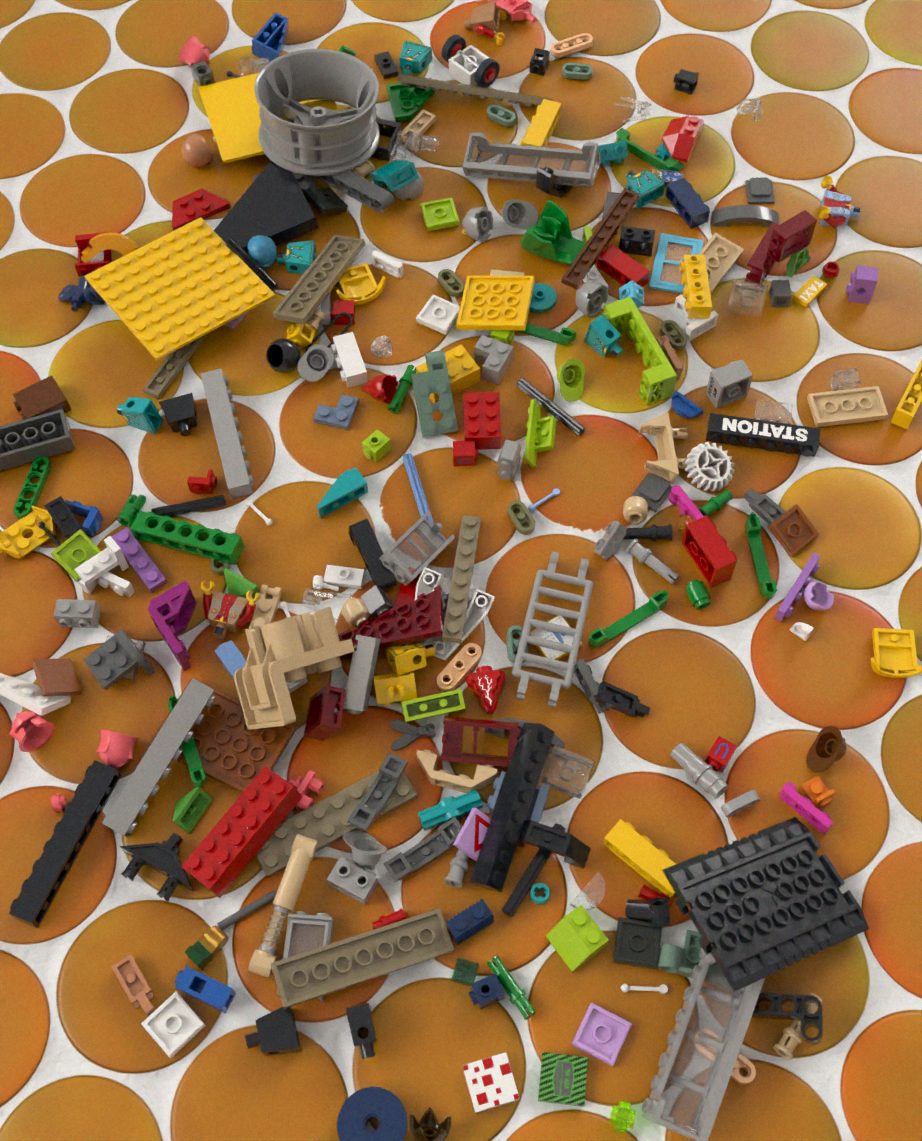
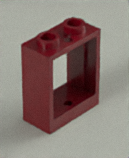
M804 210L775 227L767 253L780 263L807 247L811 243L817 220Z
M326 685L310 698L304 731L305 737L323 741L340 729L346 690Z

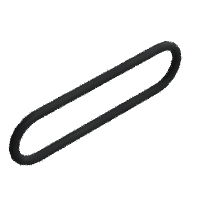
M347 312L338 314L312 340V343L306 347L305 352L341 315H347L351 320L350 324L339 335L344 334L353 324L351 314ZM333 341L327 347L330 348L334 344Z

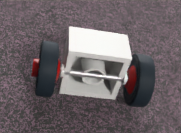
M452 35L443 45L442 58L449 63V75L461 84L480 85L486 88L496 80L500 70L498 62L489 58L472 45L466 48V41L461 36Z

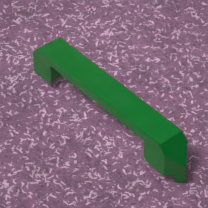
M621 128L616 132L617 142L626 141L627 151L657 169L677 172L684 167L683 163L680 164L676 159L670 157L667 161H663L629 141L630 132Z
M527 323L525 331L514 330L564 346L576 339L575 331L565 327L561 329V332H556Z
M752 512L746 521L745 531L761 596L772 599L776 595L777 588L775 581H771L760 537V520Z
M658 591L649 598L646 604L603 630L597 628L592 631L588 643L595 647H601L662 610L666 606L668 591Z
M173 695L170 696V701L168 702L170 713L179 701ZM192 736L188 743L184 742L182 744V749L194 786L203 787L207 783V778Z

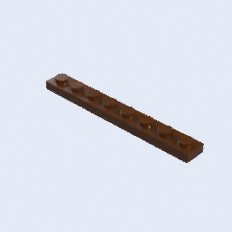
M626 188L623 189L562 277L561 283L574 289L579 287L639 199L638 193Z

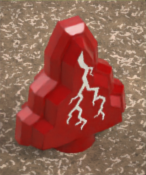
M480 666L476 669L475 673L469 674L465 679L467 687L472 688L474 696L480 698V704L487 714L495 713L498 705L497 696L502 692V684L505 683V672L492 670L491 666Z

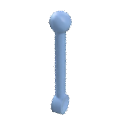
M558 488L553 489V492L534 505L530 504L528 510L534 511L537 506L551 497L559 496L560 490Z

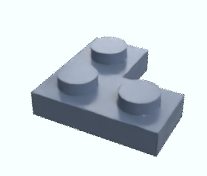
M342 394L336 408L319 404L313 418L314 423L348 430L359 404V398Z

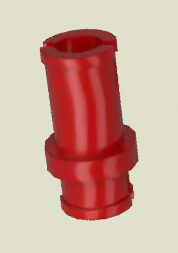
M645 884L638 894V897L646 901L657 897L666 898L669 901V909L673 903V900L667 898L666 894H660Z
M402 908L385 917L382 915L379 917V920L372 922L373 928L377 929L405 920L406 915Z

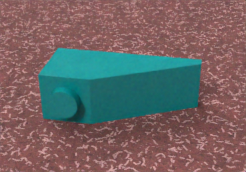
M356 467L346 470L340 475L319 502L317 510L320 518L368 493L367 482Z

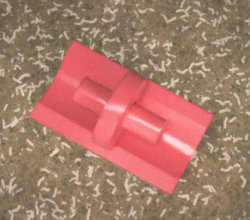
M309 770L305 778L298 776L296 781L292 779L288 781L303 796L294 807L297 811L299 808L308 810L309 807L313 806L314 800L307 796L310 790L319 795L324 789V783L311 770Z

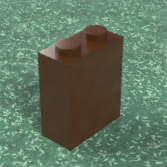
M52 375L13 394L16 400L13 403L18 412H23L21 414L23 420L63 409L64 413L71 410L66 397Z

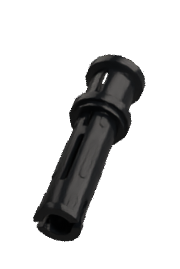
M653 524L646 528H628L626 530L627 534L622 540L651 539L656 541L657 539H668L672 541V524H668V526H656Z

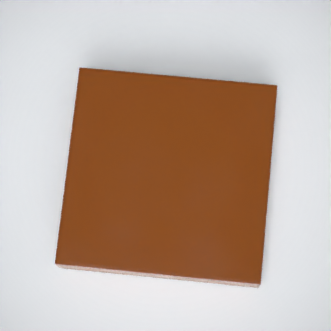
M797 504L767 526L789 557L796 554L819 535Z
M71 658L33 660L32 666L43 696L80 695L82 689Z

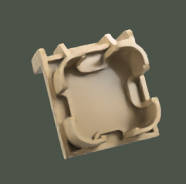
M331 607L317 610L315 613L311 611L277 622L245 629L250 651L245 667L235 671L234 681L247 728L251 730L277 727L296 722L287 683L306 678L307 674L320 673L342 667L340 656L354 652L351 639L339 640Z

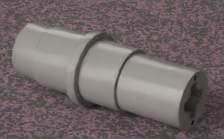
M683 742L678 744L670 753V756L693 778V782L699 784L715 799L720 797L728 788V785L713 770V767L710 764L707 765Z

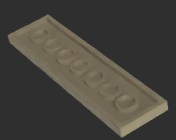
M334 235L274 310V319L305 324L365 246L364 239Z
M379 771L309 807L308 810H304L283 821L256 854L267 877L270 878L286 869L297 834L317 840L316 853L342 839L346 831L358 830L359 828L348 823L347 820L357 804L362 802L378 776ZM404 772L377 819L418 798Z
M438 908L271 963V968L283 1008L286 1009L452 953L454 947L441 910Z

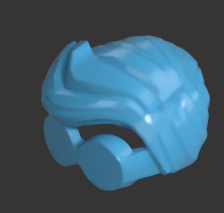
M253 236L248 242V254L261 267H271L277 257L275 243L268 236Z

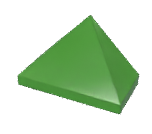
M227 568L223 570L230 595L246 598V593L249 590H253L252 598H255V594L259 593L256 584Z
M194 788L176 801L173 822L190 834L213 798L201 788Z

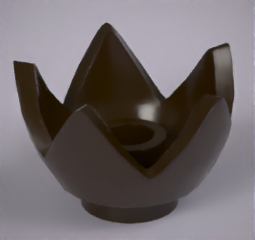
M429 1107L418 1123L415 1116L410 1114V1129L415 1141H445L451 1128V1116L439 1124L432 1108Z

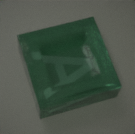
M458 958L452 981L471 987V984L475 982L479 964Z

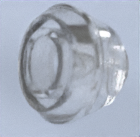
M379 336L371 344V354L373 356L384 359L390 357L393 353V345L388 336Z

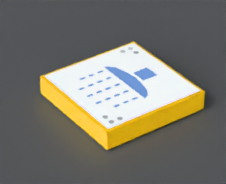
M558 615L547 621L570 627L563 616ZM540 628L533 629L529 636L571 646L574 636ZM535 645L543 657L560 660L570 654Z

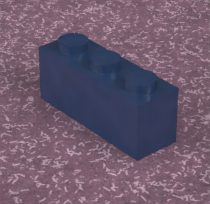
M685 178L667 184L666 198L690 229L708 222L710 214L708 205H705L700 195L694 191L692 185Z

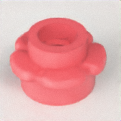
M57 793V795L51 797L54 813L60 811L63 813V808L67 806L65 796H60Z

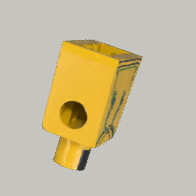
M419 641L387 647L386 653L389 665L399 676L426 667V657L434 656L435 650L432 644L422 646Z

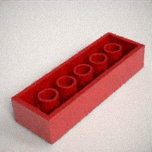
M264 766L181 867L218 898H221L303 796L293 785Z

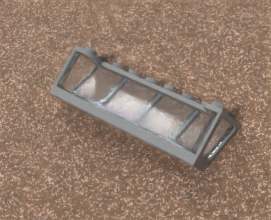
M471 132L463 162V170L465 176L536 182L537 168L544 169L546 166L554 170L553 174L558 176L555 184L592 188L601 164L598 143L594 142L584 143L582 151L578 149L566 150L545 146L533 147L531 145H509L499 142L489 143L484 133Z
M711 944L712 951H714L715 947ZM701 948L699 952L700 962L698 966L694 967L691 974L693 981L691 986L687 987L683 996V1000H685L682 1009L678 1010L675 1017L677 1024L674 1031L672 1030L667 1038V1043L669 1044L667 1051L660 1057L659 1066L661 1067L658 1075H655L651 1081V1094L649 1098L645 1099L642 1106V1111H644L643 1118L694 1141H708L765 980L763 978L734 992L711 953L706 955L703 948Z

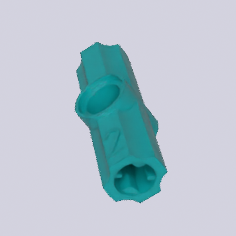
M473 790L456 798L454 796L444 798L438 805L418 812V817L424 831L446 823L454 817L460 820L463 815L470 813L472 808H483V804L478 792Z

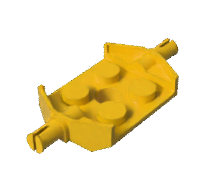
M32 506L33 511L4 531L0 530V554L4 553L14 558H22L49 540L50 537L47 533L38 527V523L41 521L45 523V527L55 536V522L49 512ZM27 533H33L30 538H24Z

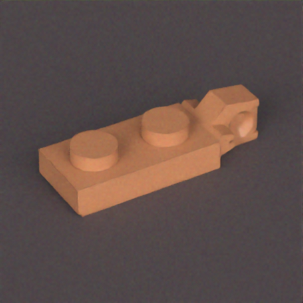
M666 335L657 336L656 341L677 374L676 380H679L683 371V364L676 356V351L670 345L668 337Z
M130 954L111 967L130 1002L136 1009L142 1007L145 1014L150 1016L155 1011L150 1000L155 997L133 955Z

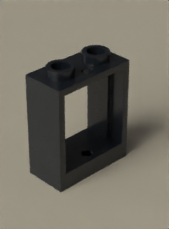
M376 118L379 135L390 137L391 140L388 147L377 146L371 158L390 162L399 142L398 137L401 133V123Z

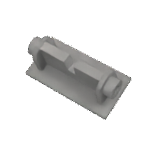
M615 520L609 523L605 529L606 533L602 539L597 541L593 552L605 560L611 558L617 549V546L612 542L615 540L620 544L627 534L626 530L628 528Z

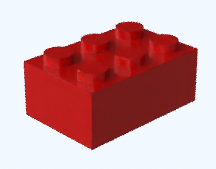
M499 392L463 393L465 441L475 440V448L479 447V450L501 449Z
M707 515L688 523L682 545L709 586L713 588L730 580L737 557L728 548L725 538L718 533L715 523L710 521Z

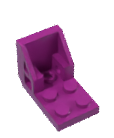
M186 580L152 599L148 607V612L157 630L184 671L191 667L188 661L191 657L182 640H179L177 635L186 630L197 604Z

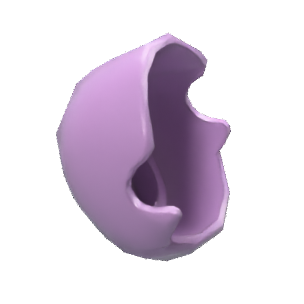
M813 581L805 588L804 599L811 609L816 611L827 610L833 605L834 594L827 591V584Z

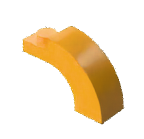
M119 233L99 234L89 240L92 248L88 246L81 252L83 254L81 260L84 263H88L99 252L106 249L116 250L125 256L133 252L138 245L129 237Z

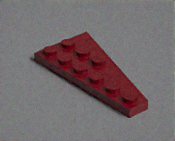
M441 586L435 587V591L427 595L424 593L419 595L418 599L410 603L404 602L378 615L379 618L371 622L369 620L363 622L362 626L355 630L349 629L338 634L339 640L351 639L354 647V645L358 644V640H355L356 635L381 639L379 649L443 636V597ZM353 652L341 655L340 657L353 655Z

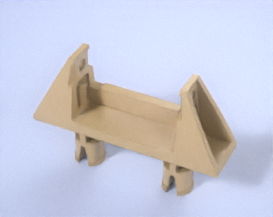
M669 413L662 414L642 424L638 432L655 436L658 460H647L644 469L673 484L679 475L678 469H685L687 465L684 463L688 459L676 457L673 438L686 439L688 432H685L687 428H672Z

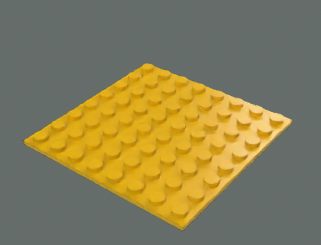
M259 73L198 87L223 164L265 154L259 142V129L261 125L260 106L254 93V84ZM332 100L298 102L312 108L324 107L338 110L335 101Z
M201 217L84 276L87 282L156 361L275 297L271 289L238 255L226 246V243Z

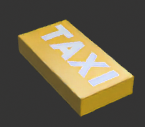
M813 275L793 295L792 299L807 307L826 289L827 283Z

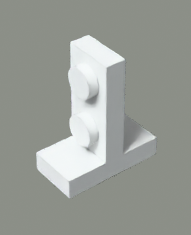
M681 294L676 297L674 309L689 324L686 327L685 335L687 340L691 341L715 327L718 314L712 311L709 319H688V312L684 309L686 298H683Z
M111 536L104 539L107 546L106 549L75 569L86 586L117 565L122 571L129 568L121 548Z
M110 572L105 573L87 586L82 579L79 581L83 591L91 594L97 584L104 588L110 587L121 596L131 597L135 592L130 582Z

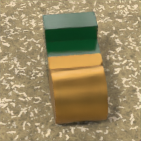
M214 925L193 946L190 945L184 952L202 970L226 945L229 937L217 925Z

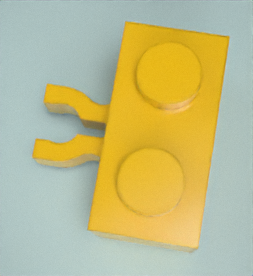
M413 671L399 676L396 673L374 676L377 704L388 706L396 701L402 702L417 698Z

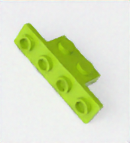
M532 399L528 408L529 421L527 422L528 430L525 437L526 449L524 460L531 468L536 467L538 452L554 450L556 418L554 416L541 418V407L535 399Z

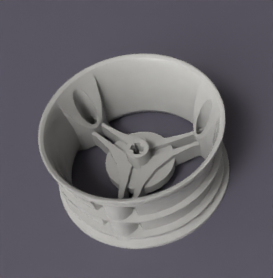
M305 49L277 57L259 72L254 84L255 98L260 106L261 125L259 129V142L263 152L275 164L299 174L324 176L354 169L373 155L379 144V127L376 122L375 105L379 95V83L373 70L363 61L352 55L335 50ZM332 100L353 107V109L331 110L324 107L312 108L298 102ZM287 117V118H289L291 121H293L294 123L288 122V121L283 120V119H281V118Z

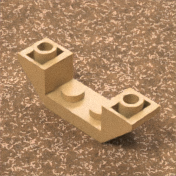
M417 750L416 753L417 761L431 785L468 793L473 790L479 791L488 786L498 776V769L484 764L483 766L477 765L473 780L462 774L458 776L452 775L446 770L436 771L438 764L437 754L430 750Z

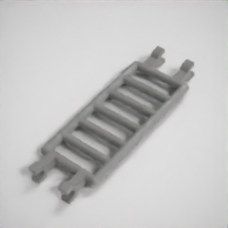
M553 551L551 552L548 569H539L536 574L512 675L521 678L516 699L524 701L528 681L531 680L552 685L548 707L555 708L560 688L568 689L571 687L593 582L585 579L589 560L583 558L581 559L577 577L556 573L555 569L559 553ZM543 578L585 587L584 594L581 596L543 587ZM539 594L581 603L580 611L576 612L538 603ZM535 610L576 619V629L533 619ZM531 626L574 636L572 646L529 636ZM527 643L570 653L568 663L525 653ZM523 660L566 670L564 680L521 670Z

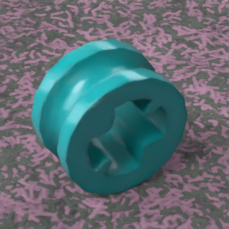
M544 883L533 885L530 892L531 900L538 905L545 904L548 901L550 891L547 885ZM538 890L540 892L541 890H544L545 897H535V891Z

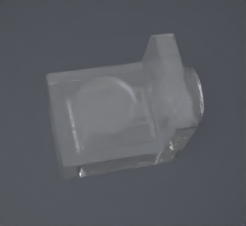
M760 98L743 99L736 110L738 114H752L754 121H758L763 114L764 108Z

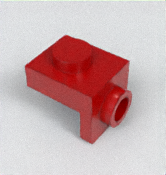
M208 470L207 478L188 476L187 484L190 492L195 494H212L213 488L217 486V477L214 475L213 470Z

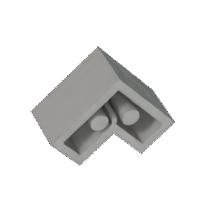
M481 335L474 347V360L483 363L482 379L499 385L513 361V346Z

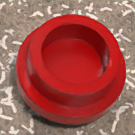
M832 261L827 262L822 268V273L829 278L838 276L840 272L839 265Z

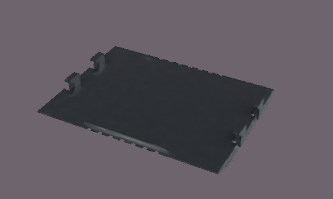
M796 817L758 831L757 834L753 833L748 838L743 837L740 841H733V844L728 843L723 848L718 847L715 851H708V854L703 853L662 870L678 896L675 903L681 913L689 915L700 933L701 938L698 942L706 955L709 953L713 955L734 992L776 973L778 969H785V966L789 967L794 964L793 962H800L802 958L806 959L811 954L819 953V950L823 951L828 946L832 947L869 929L860 905L850 890L842 894L839 888L845 882L826 854H822L820 857L817 856L815 852L821 846L811 831ZM688 905H690V907H691V909H692L690 912H689V909H688V907H687ZM711 944L715 947L714 951H712Z

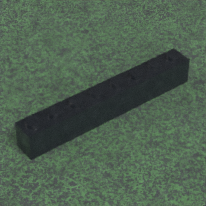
M541 723L523 724L470 879L471 883L483 889L502 892L555 733Z
M95 760L87 768L83 782L77 786L74 798L67 804L64 810V816L55 825L54 834L45 843L40 859L35 861L31 875L23 882L21 893L12 902L11 911L9 912L12 917L35 928L40 926L121 777L116 768Z

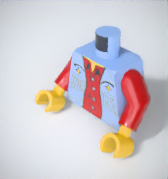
M825 176L822 179L821 187L827 189L822 199L821 208L818 210L820 213V225H830L831 227L846 225L849 216L859 217L860 207L851 206L852 198L840 193L834 185H831L833 183L831 176Z

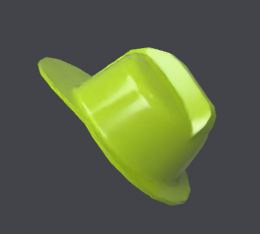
M575 358L567 360L557 371L560 393L569 402L577 401L581 397L584 386L585 368L583 363Z

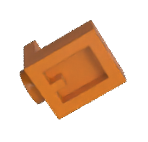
M819 776L800 786L805 797L810 799L815 807L821 805L823 808L833 801L832 797L835 791L833 789L829 791Z

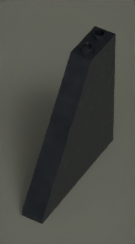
M270 161L214 231L225 243L230 238L234 239L248 253V242L253 236H268L273 240L275 246H278L314 231L319 227L293 172Z

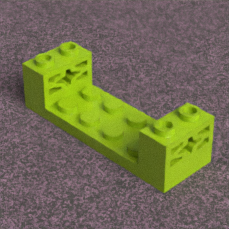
M631 297L605 305L603 315L621 336L628 334L630 341H633L637 353H640L644 365L649 368L643 370L642 379H640V398L645 401L646 405H650L672 397L677 374Z

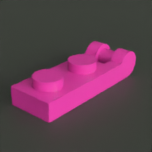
M675 485L671 488L670 503L677 505L680 514L685 516L689 523L704 517L680 486Z
M784 784L779 794L781 800L821 833L825 834L833 824L830 816L826 812L818 810L810 799L802 797L796 792L794 784Z

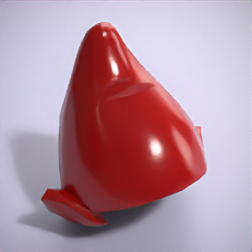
M378 375L363 385L362 391L368 393L379 402L391 403L396 392V386H398L397 378L395 375Z

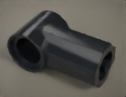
M657 897L650 901L628 899L626 902L625 914L628 919L651 921L652 925L658 927L671 923L669 901L666 898Z

